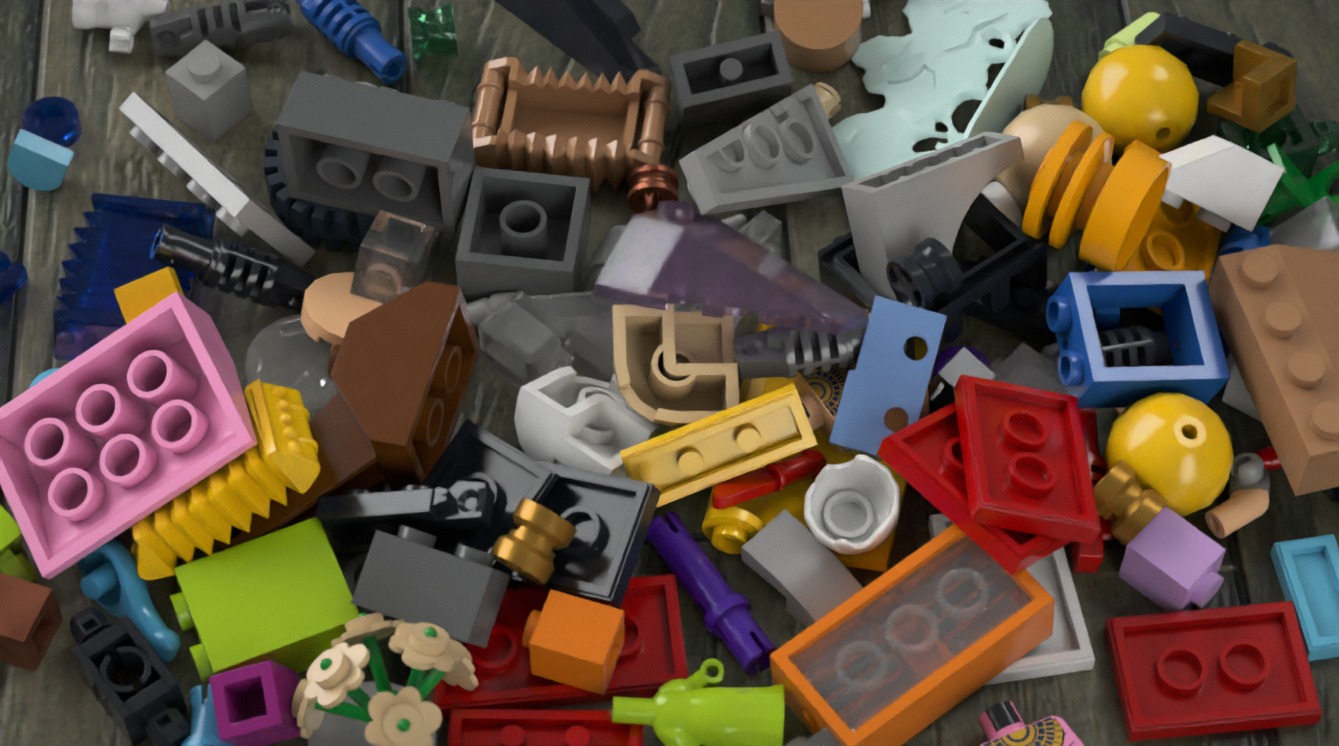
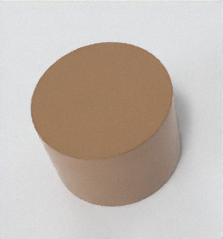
M775 0L774 30H779L787 61L793 66L807 72H829L846 64L857 52L862 38V0Z

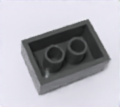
M300 71L276 123L289 197L455 235L466 209L475 167L470 108L456 105L447 100H432L400 93L388 87L378 88L346 81L334 75H319Z

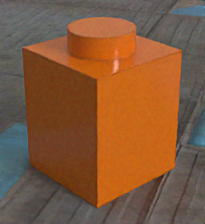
M551 589L542 612L537 610L531 612L523 634L522 646L529 648L531 674L605 695L625 642L624 610Z

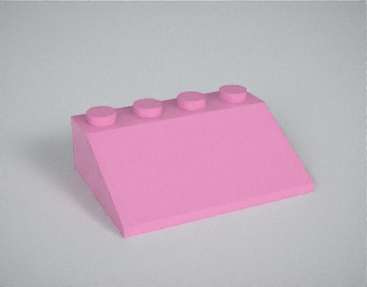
M176 291L0 408V486L43 578L47 580L52 579L258 444L234 361L211 316Z

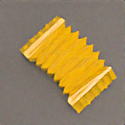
M259 378L246 386L244 398L258 444L130 527L133 540L131 553L135 556L137 573L143 580H155L175 576L174 568L177 567V558L179 557L187 563L192 562L195 546L211 556L214 539L230 545L232 526L245 532H250L253 512L269 519L270 499L288 506L286 486L301 494L309 490L320 473V463L317 456L318 445L312 437L309 425L310 413L305 408L302 395L298 390L263 383Z

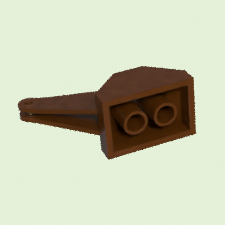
M425 281L349 322L342 344H336L333 347L328 362V376L330 380H333L337 393L309 422L312 437L318 445L319 475L304 494L286 486L288 506L270 499L269 519L253 512L249 533L232 526L230 545L214 539V544L219 552L315 517L319 497L344 495L346 491L351 489L373 491L384 484L387 485L390 492L400 491L402 487L407 485L422 484L449 445L481 351L461 287Z

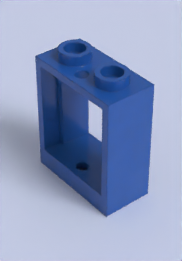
M1203 270L1069 272L1048 300L1046 319L1049 329L1056 334L1059 347V378L1062 385L1067 386L1069 395L1077 397L1079 409L1124 408L1158 392L1182 393L1207 405L1230 379ZM1160 307L1174 366L1105 367L1092 308Z

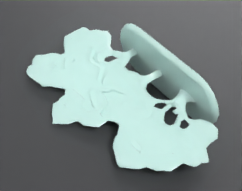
M908 0L903 12L908 17L912 33L903 37L879 35L861 43L857 52L851 58L857 67L864 68L866 71L862 77L866 90L869 93L884 95L886 100L883 108L870 113H860L847 117L832 127L854 181L936 151L918 153L913 151L912 146L916 142L927 138L947 139L948 143L946 144L940 142L936 144L935 148L941 149L986 131L1002 134L1004 129L1022 112L1025 94L1039 95L1047 78L1054 47V31L1051 21L1048 20L1053 14L1049 8V3L1046 0ZM1025 30L1019 42L1016 43L1015 39ZM994 38L1001 39L1005 42L1004 48L1001 49L989 45V40ZM994 63H1005L988 91L986 87L988 67ZM970 99L981 100L982 103L969 122L964 134L958 133L951 119L956 107L963 101ZM942 122L948 127V131L936 132L935 124Z

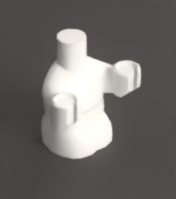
M73 0L72 22L76 29H92L96 27L112 29L110 31L109 51L129 54L133 49L134 35L146 20L170 13V1Z

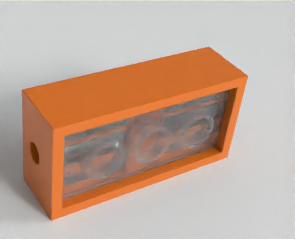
M953 524L770 654L773 686L783 684L784 702L822 746H902L1053 635L1055 599L1026 569L1014 576L1010 575L962 530Z

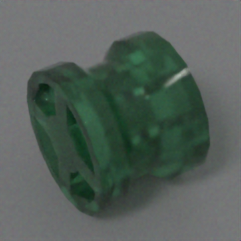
M451 2L440 3L435 10L427 11L422 10L419 6L407 7L414 62L425 61L430 54L438 53L443 54L446 58L458 57Z

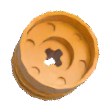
M1075 119L1067 126L1055 146L1049 150L1035 175L1022 220V232L1040 239L1051 227L1049 245L1061 250L1080 229L1084 232L1080 242L1079 259L1106 272H1121L1135 254L1152 222L1165 192L1172 163L1133 145L1114 167L1110 165L1113 154L1115 137L1102 132L1090 145L1093 127Z

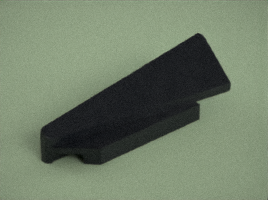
M494 0L597 77H600L603 72L610 85L619 71L626 85L639 69L649 70L661 75L659 65L655 64L632 41V38L641 31V28L633 12L621 0Z

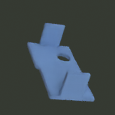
M875 296L857 364L854 370H849L847 373L828 443L846 447L845 452L866 455L877 461L883 460L877 455L883 438L895 433L886 427L884 423L885 413L891 408L902 409L908 417L907 426L919 420L947 315ZM920 337L925 341L927 353L923 359L911 360L905 355L903 347L908 338Z

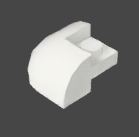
M569 366L554 370L520 388L517 396L514 421L518 441L526 455L534 460L629 479L620 456V451L677 429L647 421L634 411L620 393L615 374H613L611 382L608 383L589 377L576 376L577 372Z

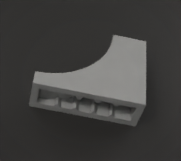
M986 131L841 186L861 276L883 298L900 302L888 282L886 274L887 264L900 255L910 257L914 253L915 246L928 237L935 238L941 242L952 254L954 242L963 218L979 193L1001 172L1025 159L1021 138Z

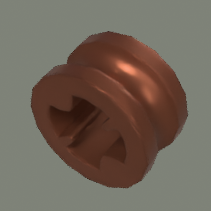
M645 164L635 168L630 173L628 178L630 189L628 204L635 213L646 217H663L677 209L679 205L678 188L680 180L678 174L672 168L661 164Z

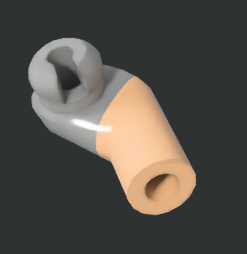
M1242 453L1233 459L1232 475L1230 477V499L1207 511L1205 514L1208 527L1218 538L1222 539L1262 516L1269 507V471L1264 468L1263 459L1257 454Z

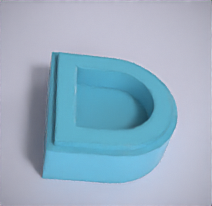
M20 129L8 157L7 167L10 174L22 185L38 191H51L61 185L75 152Z

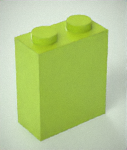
M316 517L174 568L180 592L170 595V600L182 632L194 628L200 644L189 648L202 684L210 681V676L268 660L296 671L297 674L309 669L319 655L332 649L331 641L340 638L342 634L346 633L345 623L357 618L360 614L357 606L351 603L352 594L323 526Z

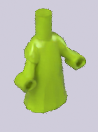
M711 658L704 661L701 668L687 679L679 678L667 682L660 687L653 699L613 696L611 722L651 725L656 736L664 746H699V744L706 746H782L785 706L783 684L770 687H719L723 681L724 665L718 659ZM712 671L717 677H710L707 672Z

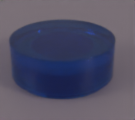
M51 96L41 98L33 102L25 110L22 117L24 130L65 148L72 146L79 139L82 132V124L76 106L68 99Z

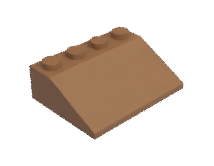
M1274 244L1219 256L1208 290L1215 319L1295 496L1338 487L1339 251Z

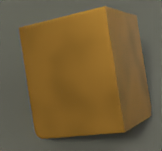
M1242 40L1234 46L1233 82L1207 99V111L1255 132H1262L1295 109L1297 60L1250 41Z

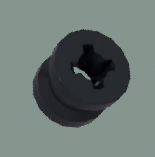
M930 237L915 246L913 255L910 257L900 255L888 263L886 267L888 282L900 302L926 310L934 305L936 296L939 294L950 295L961 287L963 281L961 270L951 252L941 242Z

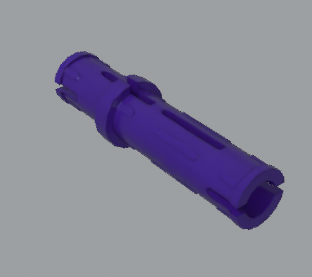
M673 511L666 512L665 518L670 523L669 526L662 515L654 518L650 523L645 538L651 543L701 610L706 619L703 621V625L713 637L721 638L747 676L756 675L757 669L753 665L754 662L761 672L765 671L771 666L769 655L778 648L771 642L750 614L749 610L752 609V605L743 594L735 593L727 584L717 568L688 532L677 513Z

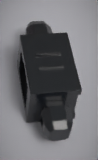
M86 608L73 616L70 620V631L77 646L71 649L80 676L132 746H137L148 739L153 746H181L184 740L190 736V731L182 717L188 711L179 682L128 616L124 615L115 624H112L101 611L93 608ZM124 670L127 677L140 676L143 690L136 694L132 685L119 686L120 682L117 673Z

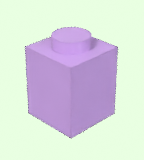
M1165 506L1127 544L1118 576L1167 613L1187 611L1194 603L1203 608L1214 597L1223 583L1224 578L1218 574L1226 549Z

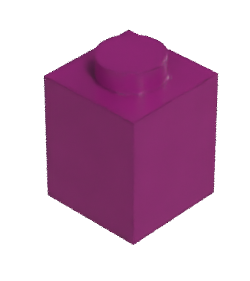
M268 660L209 677L220 741L234 746H267L301 736V728L297 725V718L292 716V697L299 684L296 671Z

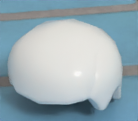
M858 454L853 460L846 463L827 464L816 476L815 482L811 484L805 494V521L816 541L830 549L847 555L870 551L883 544L898 523L900 489L889 468L869 456Z

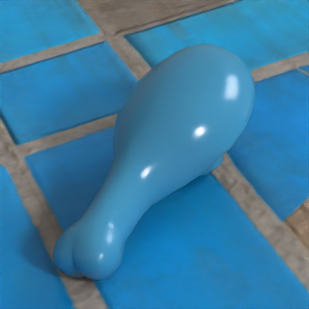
M113 538L79 560L78 567L82 576L80 586L83 593L88 598L95 600L110 615L119 619L127 615L163 663L171 662L181 647L180 637L176 632L168 628L155 609L148 592L146 580L140 578L137 573L135 556L120 541Z

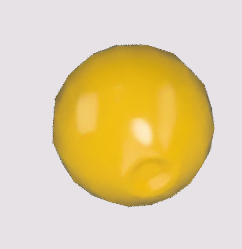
M1129 45L1115 49L1105 55L1091 69L1081 94V111L1094 118L1105 133L1115 137L1113 148L1115 156L1121 158L1124 149L1135 139L1161 154H1165L1178 148L1189 136L1198 112L1199 93L1187 65L1160 46Z
M1158 392L1127 406L1113 422L1104 457L1107 473L1123 458L1136 471V480L1141 484L1139 487L1142 490L1155 489L1168 501L1167 507L1181 517H1184L1210 506L1224 490L1231 471L1234 454L1229 432L1220 417L1207 405L1182 393Z

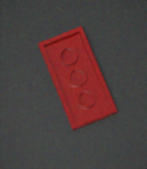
M675 574L631 578L620 608L624 610L625 642L605 695L531 674L529 648L522 646L523 634L531 612L533 610L542 612L549 593L531 588L505 590L486 648L455 639L468 650L472 657V664L475 667L473 674L478 680V686L474 691H468L458 684L452 686L441 679L432 689V703L439 707L442 719H450L451 709L543 710L612 703L613 696L653 699L660 687L670 680L679 678L685 680L688 678Z

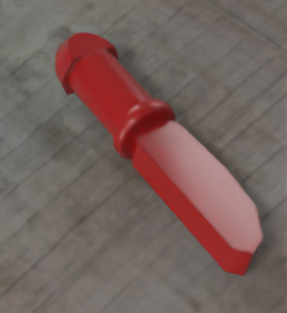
M806 450L800 456L779 463L772 462L767 464L765 468L746 472L721 482L713 491V508L723 510L772 492H780L785 486L808 478L815 480L816 476L826 466L827 460L817 450Z

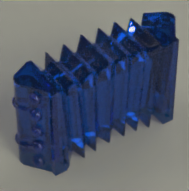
M91 193L90 198L94 211H83L86 227H74L73 230L77 242L68 244L71 259L61 262L66 278L58 280L62 295H57L56 297L60 309H55L53 316L55 359L72 361L126 325L113 289L163 268L171 267L176 272L182 290L190 291L191 287L188 278H194L195 274L180 267L150 259L152 244L163 223L194 236L212 240L216 219L215 209L206 208V204Z

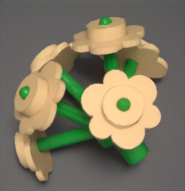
M360 613L357 618L345 623L346 633L342 634L340 638L331 641L332 649L323 652L312 663L307 671L308 680L302 679L293 694L292 716L297 718V725L301 728V737L309 739L313 730H317L320 727L324 713L328 712L368 722L364 730V736L369 743L374 745L433 746L434 741L430 734L439 728L442 721V713L437 705L423 700L441 679L452 686L458 684L465 690L474 691L479 683L473 674L475 667L472 664L470 653L461 643L450 638L448 633L437 625L423 622L416 624L405 623L404 620L384 621L382 613ZM391 633L395 635L390 638V649L402 654L403 662L412 667L406 687L393 691L377 640L390 636ZM368 661L378 691L372 698L359 687L365 677L362 669L367 665ZM431 668L432 670L424 678L426 670ZM348 695L357 705L342 701Z

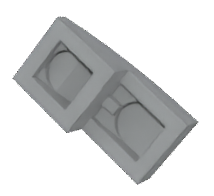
M786 509L780 512L742 547L741 560L787 598L786 611L806 628L863 589L838 558L826 546L817 542L812 532Z

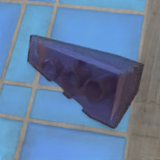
M660 201L656 210L633 215L594 284L595 296L646 308L666 310L669 307V302L680 304L703 303L702 316L723 318L725 315L746 316L759 311V322L762 324L837 335L868 324V311L715 217L694 213V205L681 201Z

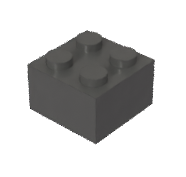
M474 167L455 258L457 285L461 287L465 302L471 303L484 297L490 298L491 295L498 292H520L523 295V301L516 308L575 314L591 225L590 178Z

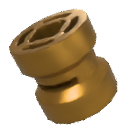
M1122 458L1093 489L1098 516L1112 521L1111 534L1126 546L1154 519L1168 501L1155 489L1142 490L1139 487L1141 484L1136 480V471Z
M522 498L512 514L514 523L519 529H511L508 535L500 536L490 554L514 572L545 586L554 571L552 560L555 557V553L551 551L552 548L562 549L568 547L577 530L572 524L549 509L529 499Z

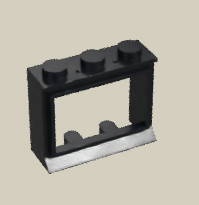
M981 193L971 204L962 222L996 253L962 274L963 281L961 287L948 296L939 294L935 297L934 305L927 309L947 315L941 336L946 343L955 341L963 331L962 309L980 298V301L992 313L1001 312L1010 301V278L1018 273L1037 291L1047 286V243H1035ZM849 232L846 235H841L831 240L817 254L821 290L851 319L865 309L871 313L875 296H882L860 275L852 233ZM917 337L907 339V349L904 353L911 360H916L915 338Z

